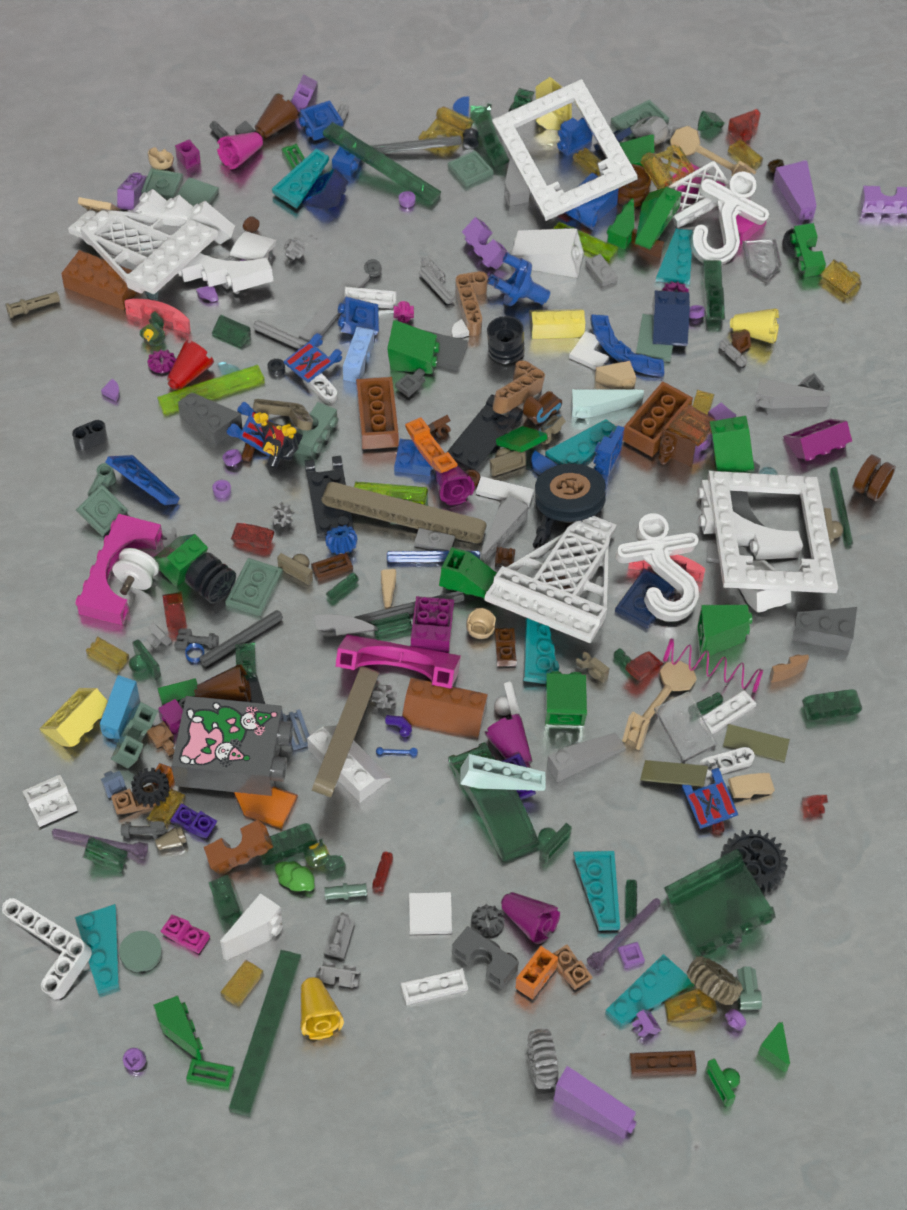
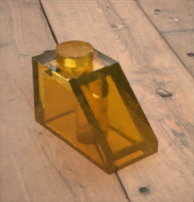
M699 988L665 1002L669 1023L701 1021L718 1014L715 1000L710 996L708 997Z

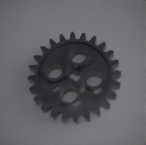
M750 829L749 834L742 830L740 836L735 833L733 839L728 838L727 844H724L720 855L722 858L720 865H723L722 873H727L726 879L732 878V885L740 884L739 890L747 887V893L750 892L751 888L755 890L756 894H758L759 888L765 893L768 887L773 890L775 883L779 885L781 878L784 879V871L788 867L786 865L788 857H783L786 850H780L782 843L775 844L776 837L768 839L769 833L762 836L761 830L754 834L753 830ZM752 847H758L760 850H755ZM736 856L742 857L743 860L737 859ZM765 862H768V863L772 864V866H767V865L764 864V863H765ZM748 872L754 873L755 876L749 875Z

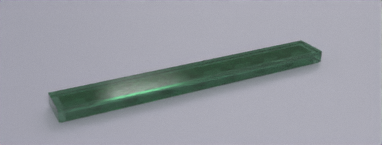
M334 122L323 131V136L432 205L441 195L440 190Z
M285 950L280 951L229 1105V1111L248 1116L251 1115L302 958L301 954Z

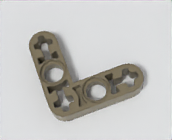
M255 399L252 409L255 412L289 416L298 429H312L313 419L301 404L265 399Z

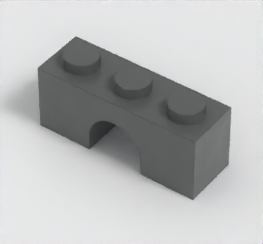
M467 926L452 944V954L468 965L476 957L487 958L491 963L486 968V978L502 989L518 971L519 961H517V958L512 953H506L500 949L496 942L484 938L483 934L477 929Z

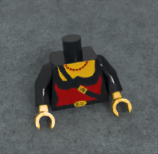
M259 412L254 414V420L257 424L261 423L260 426L264 434L262 450L270 454L267 464L277 468L281 458L290 461L299 449L298 445L303 434L296 432V429L291 427L290 424L283 426L270 421L266 422L268 420L266 413Z

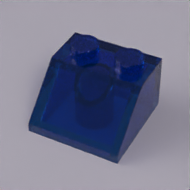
M334 168L317 178L302 203L324 210L332 207L335 208L340 204V198L346 192V186L349 181Z

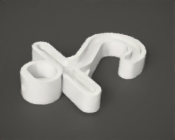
M738 172L734 174L727 188L711 179H705L699 187L700 194L718 203L719 221L724 243L721 249L711 248L706 240L708 234L707 227L698 225L693 231L690 240L691 250L695 257L703 264L721 266L729 262L736 254L740 244L736 222L737 215L758 225L764 224L769 217L767 209L749 200L757 186L755 178L750 173Z
M649 513L641 518L637 527L636 538L638 541L621 544L617 549L615 558L622 564L645 560L659 576L677 589L681 594V599L676 602L666 600L661 591L655 587L647 590L644 602L648 610L656 618L664 621H679L686 618L694 610L699 598V590L695 579L676 564L670 556L693 552L697 546L698 537L694 533L666 536L669 530L666 519L659 514Z

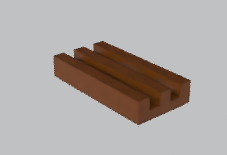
M345 552V554L342 553L312 563L311 568L317 577V581L320 582L352 571L353 565Z

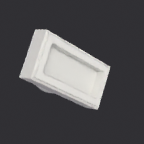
M506 682L504 686L507 697L501 696L497 698L494 703V709L502 716L510 713L511 715L519 714L521 716L512 682Z

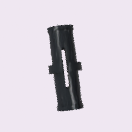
M546 515L543 516L541 525L536 530L537 535L533 542L535 549L538 543L540 544L539 547L545 545L547 538L551 534L550 529L554 519L550 518L547 521L548 517Z

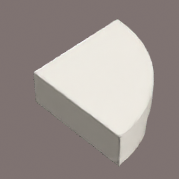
M462 319L453 325L452 337L460 339L469 336V330Z

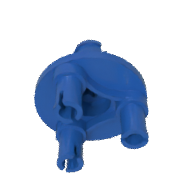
M508 252L504 255L502 262L515 268L513 275L508 280H503L494 274H491L488 278L487 284L494 286L495 289L505 294L504 304L509 307L514 305L519 298H528L543 305L550 296V291L535 283L530 276L532 263L523 258L519 259Z

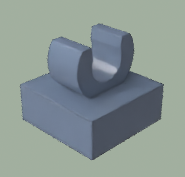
M110 770L104 773L105 777L101 779L108 798L127 790L120 771L113 773Z

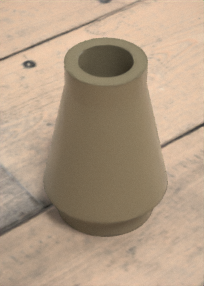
M174 827L161 837L155 839L158 850L161 851L163 849L183 846L187 839L182 827Z

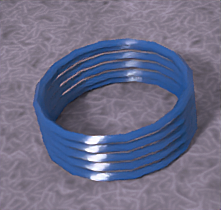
M192 643L185 649L186 658L190 662H199L200 657L190 658L187 652L189 649L197 647L203 651L202 655H204V648L198 643Z

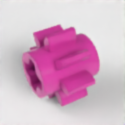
M406 301L399 302L397 306H393V318H397L402 323L409 322L410 318H414V306H410Z

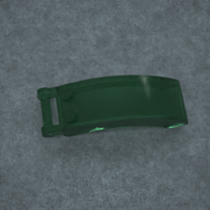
M485 742L455 756L453 754L448 756L449 764L455 771L459 783L460 768L463 764L459 763L465 761L469 754L496 760ZM462 785L482 818L494 849L502 860L540 845L531 820L516 790L479 789Z

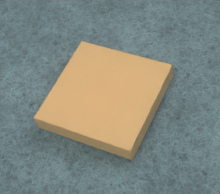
M78 198V204L87 210L91 209L96 212H100L102 209L120 211L112 203Z

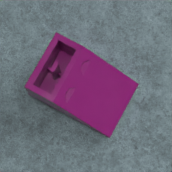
M416 596L411 646L445 653L450 652L454 599Z

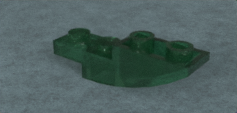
M487 111L475 118L484 148L489 154L493 166L498 169L507 164L510 159L493 125V116L490 111Z
M704 260L703 292L707 320H725L721 260Z

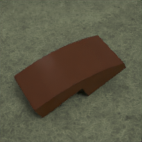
M633 229L631 243L640 250L661 258L664 242L657 240L651 250L635 244L637 229Z
M514 628L495 629L497 666H516Z

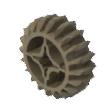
M697 956L688 967V978L708 997L710 996L725 1005H732L741 995L743 988L738 979L715 961Z

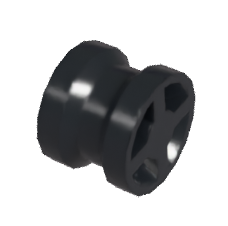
M474 128L464 130L463 146L467 149H475L479 145V132Z

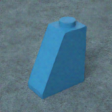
M117 676L100 722L101 732L105 737L119 740L132 709L140 703L136 681Z

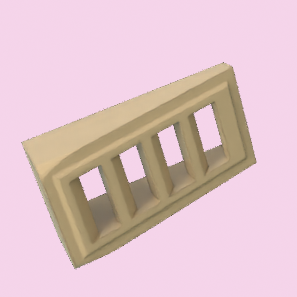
M396 569L381 571L384 609L390 608L396 584Z

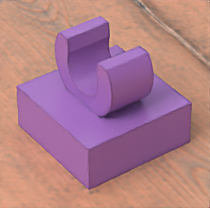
M647 1010L637 1013L636 1015L639 1020H635L632 1024L636 1028L641 1024L643 1025V1030L638 1033L641 1037L647 1036L648 1033L656 1035L662 1030L652 1013Z

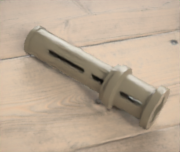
M55 291L29 300L20 299L19 302L6 303L5 306L11 319L15 315L27 314L29 310L60 302L58 292Z

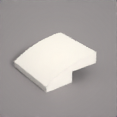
M245 231L234 244L230 256L244 260H256L266 257L268 259L269 252L276 247V240Z
M57 775L22 791L39 827L77 811L76 805L61 775Z

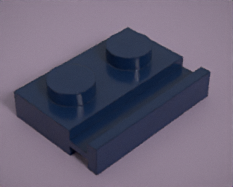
M630 127L613 132L618 143L632 133ZM598 142L593 144L596 151L601 150Z

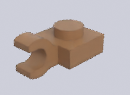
M164 721L147 731V735L156 749L162 746L168 756L174 754L175 749L173 747L175 746L172 742L174 736Z

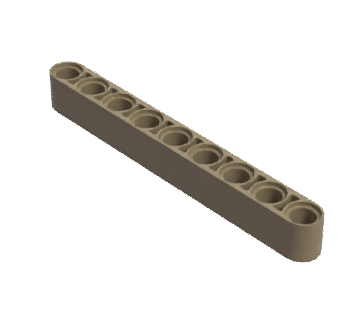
M329 482L322 497L323 504L332 508L415 529L422 528L455 536V539L476 544L482 542L487 527L485 521L478 518L336 482Z
M365 666L360 667L312 787L313 792L332 797L379 675L378 671Z

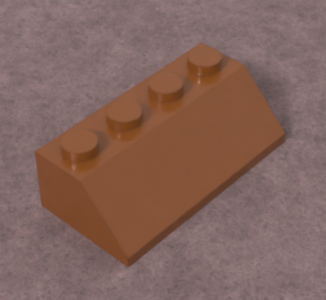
M410 678L402 717L413 726L479 739L487 708L488 694L457 687L435 686L429 681Z

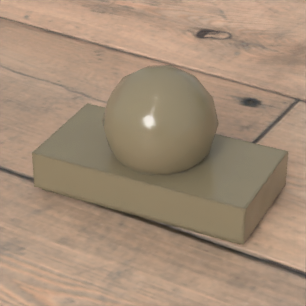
M507 448L499 449L496 452L495 458L490 459V473L492 477L525 466L526 452H511Z
M824 508L828 537L831 544L834 539L839 538L843 534V526L838 521H832L831 508Z
M282 553L279 554L277 557L279 568H282L285 573L303 583L311 584L313 573L312 569L308 568L310 561L305 554H296L293 558Z

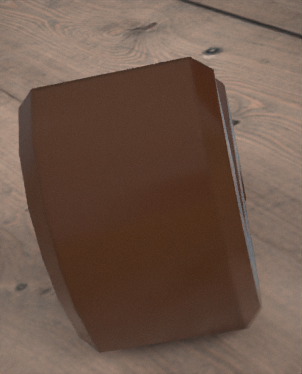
M547 391L538 400L529 396L523 405V414L534 424H541L548 419L551 413L554 414L561 408L562 399L558 398L552 391Z

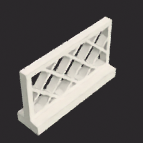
M715 161L668 186L676 191L681 185L688 186L686 193L681 192V196H685L684 202L680 203L681 211L672 217L677 229L718 206V203L701 196L700 192H698V195L689 193L690 187L699 188L701 185L691 183L695 177L702 178L701 183L705 178L715 182H724L726 185L724 187L727 188L729 181ZM712 167L715 169V176L706 175L707 170ZM687 197L695 198L696 203L693 205L686 204Z

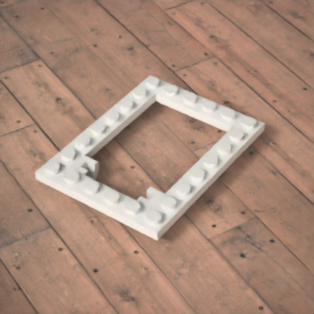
M582 79L492 119L494 127L546 221L638 179L635 170ZM575 102L607 159L598 163L600 177L564 193L560 189L558 181L548 186L546 185L516 128Z
M720 471L708 472L707 477L723 587L837 593L838 584L817 477ZM730 491L800 494L812 559H801L798 572L755 570L754 565H752L753 556L739 555Z

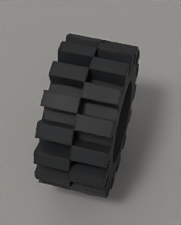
M145 768L144 773L140 770L138 776L134 775L131 788L134 799L137 800L139 805L142 803L143 807H147V804H149L150 808H153V804L156 803L159 806L160 801L163 803L166 801L165 797L168 798L170 788L168 778H166L164 772L162 773L160 769L155 772V768H151V771H148V768ZM148 783L158 784V789L154 792L143 791V787Z

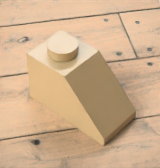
M627 361L596 367L595 381L613 390H630L635 388L636 375L631 362Z

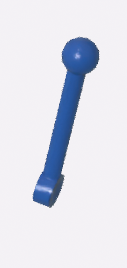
M378 747L376 753L379 755L383 753H400L416 756L418 750L416 748L399 750Z

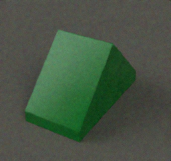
M778 1022L760 1045L758 1053L782 1072H786L790 1066V1058L783 1022Z

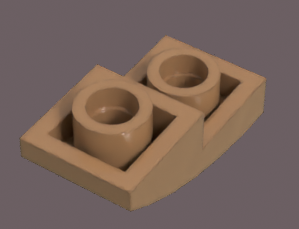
M797 654L789 657L787 664L780 663L772 666L769 676L771 683L791 678L802 672L807 667L809 656Z
M152 785L143 787L144 792H154ZM131 789L111 796L117 815L150 808L149 804H147V807H143L142 803L139 805L137 800L134 799Z
M567 944L553 953L558 957L557 970L574 990L593 978L581 960L578 961Z

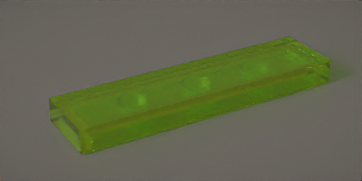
M558 222L554 229H575L561 222ZM577 230L583 251L594 256L601 254L605 261L611 262L618 252V247Z
M357 481L354 484L355 488L425 505L428 493L427 487Z

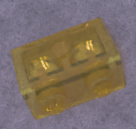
M834 259L820 275L824 280L848 296L857 285L859 287L862 285L861 276L855 271L851 272L848 270V267L842 261L837 262Z

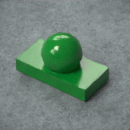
M715 1058L709 1060L705 1069L724 1106L733 1105L736 1096L732 1089H735L740 1084L741 1079L738 1071L733 1068L721 1070Z

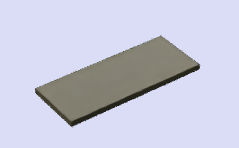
M728 724L723 747L731 749L747 747L755 755L785 762L790 739Z
M645 760L640 780L704 786L708 766Z

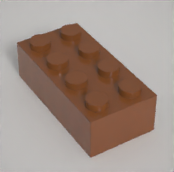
M80 250L61 273L64 288L121 310H125V300L133 299L137 294L136 291L127 287V283L104 259ZM120 266L127 274L133 271L128 268Z
M392 377L356 379L362 449L398 447L399 432Z
M662 381L624 426L623 441L653 457L659 450L662 430L675 431L690 413L693 397Z

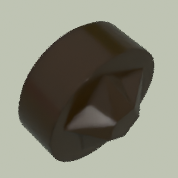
M775 159L770 161L767 166L769 172L775 173L777 167L785 165L782 159Z

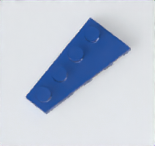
M134 455L107 457L105 463L155 497L160 503L164 505L178 503L180 497Z

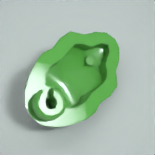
M280 861L276 863L275 872L279 883L283 886L288 887L292 891L305 890L310 892L315 888L314 875L306 866H302L295 861Z

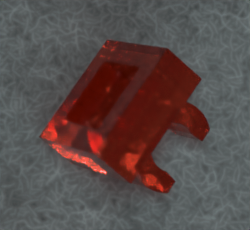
M818 794L802 797L803 805L809 806V815H814V808L816 806L819 807V812L823 814L825 813L823 804L828 803L827 795Z

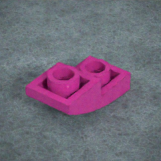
M173 914L161 929V933L198 954L210 938L208 932L191 926L189 921Z

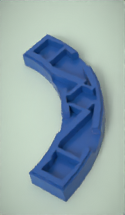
M591 314L590 321L595 337L608 354L620 363L630 361L633 370L637 372L664 377V361L662 359H655L632 352L631 348L615 337L608 315Z

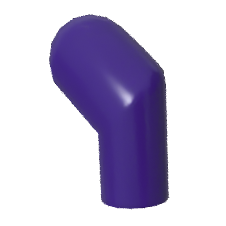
M386 716V725L398 726L402 737L410 735L412 726L404 717Z

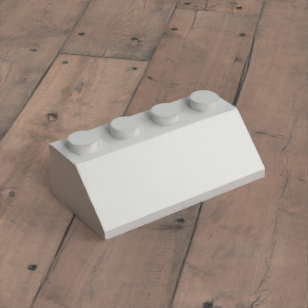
M337 725L323 726L307 738L308 750L321 764ZM353 740L338 781L361 803L391 780V777Z

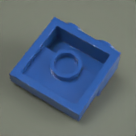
M330 100L300 110L299 123L301 127H306L305 131L308 138L312 137L314 141L329 136L330 130L343 126V120Z
M573 117L561 124V129L558 131L560 141L557 143V147L568 156L592 142L593 133L583 117L578 121Z
M345 297L343 302L339 303L337 311L341 313V316L338 319V326L341 327V332L354 335L356 327L374 330V335H377L379 332L378 304Z
M618 425L615 432L612 431L609 437L604 436L601 443L598 442L596 445L595 453L597 454L593 461L596 464L594 469L605 476H609L622 450L624 427Z
M400 439L394 472L431 476V470L434 468L425 460L413 440Z

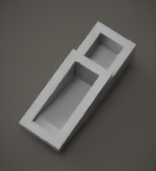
M334 614L314 615L316 631L319 632L336 629L337 636H346L347 634L353 635L378 631L377 626L353 617Z

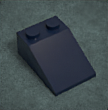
M655 290L652 303V344L688 346L689 292Z

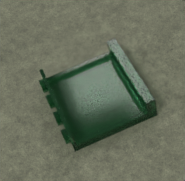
M738 849L664 887L668 900L701 956L713 954L717 948L733 943L736 938L748 935L755 928L767 925L776 918L774 908L767 902L744 864Z

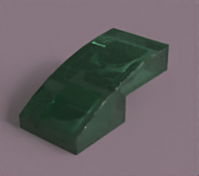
M519 88L514 96L509 112L532 102L534 92Z

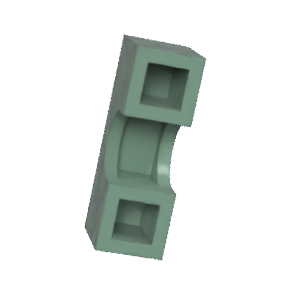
M317 402L310 412V416L313 419L312 427L315 429L298 430V433L303 434L296 453L310 459L316 453H319L322 443L329 438L330 431L337 426L339 421L337 409Z
M140 702L132 709L111 760L126 768H129L137 761L144 745L141 743L142 739L152 727L158 710L143 702Z

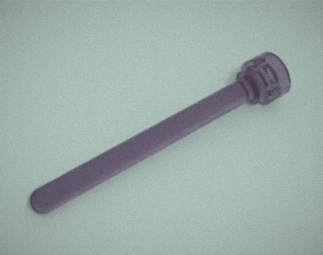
M54 828L51 832L55 837L88 844H100L102 847L130 852L138 859L144 860L148 852V843L128 844Z
M658 898L653 899L600 952H593L587 958L588 964L594 970L599 971L605 965L606 957L660 905V900Z

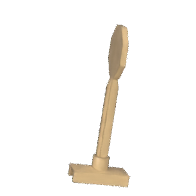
M689 126L677 129L670 140L673 153L682 158L698 152L731 170L732 177L738 172L753 173L754 175L756 173L755 170L740 160L738 164L734 165L701 147L698 131Z
M678 661L675 665L672 662H666L659 674L665 687L642 716L635 712L629 715L622 739L623 742L626 743L629 739L636 743V749L640 750L644 744L650 719L672 691L690 690L697 678L694 670L690 671L689 665L684 662Z

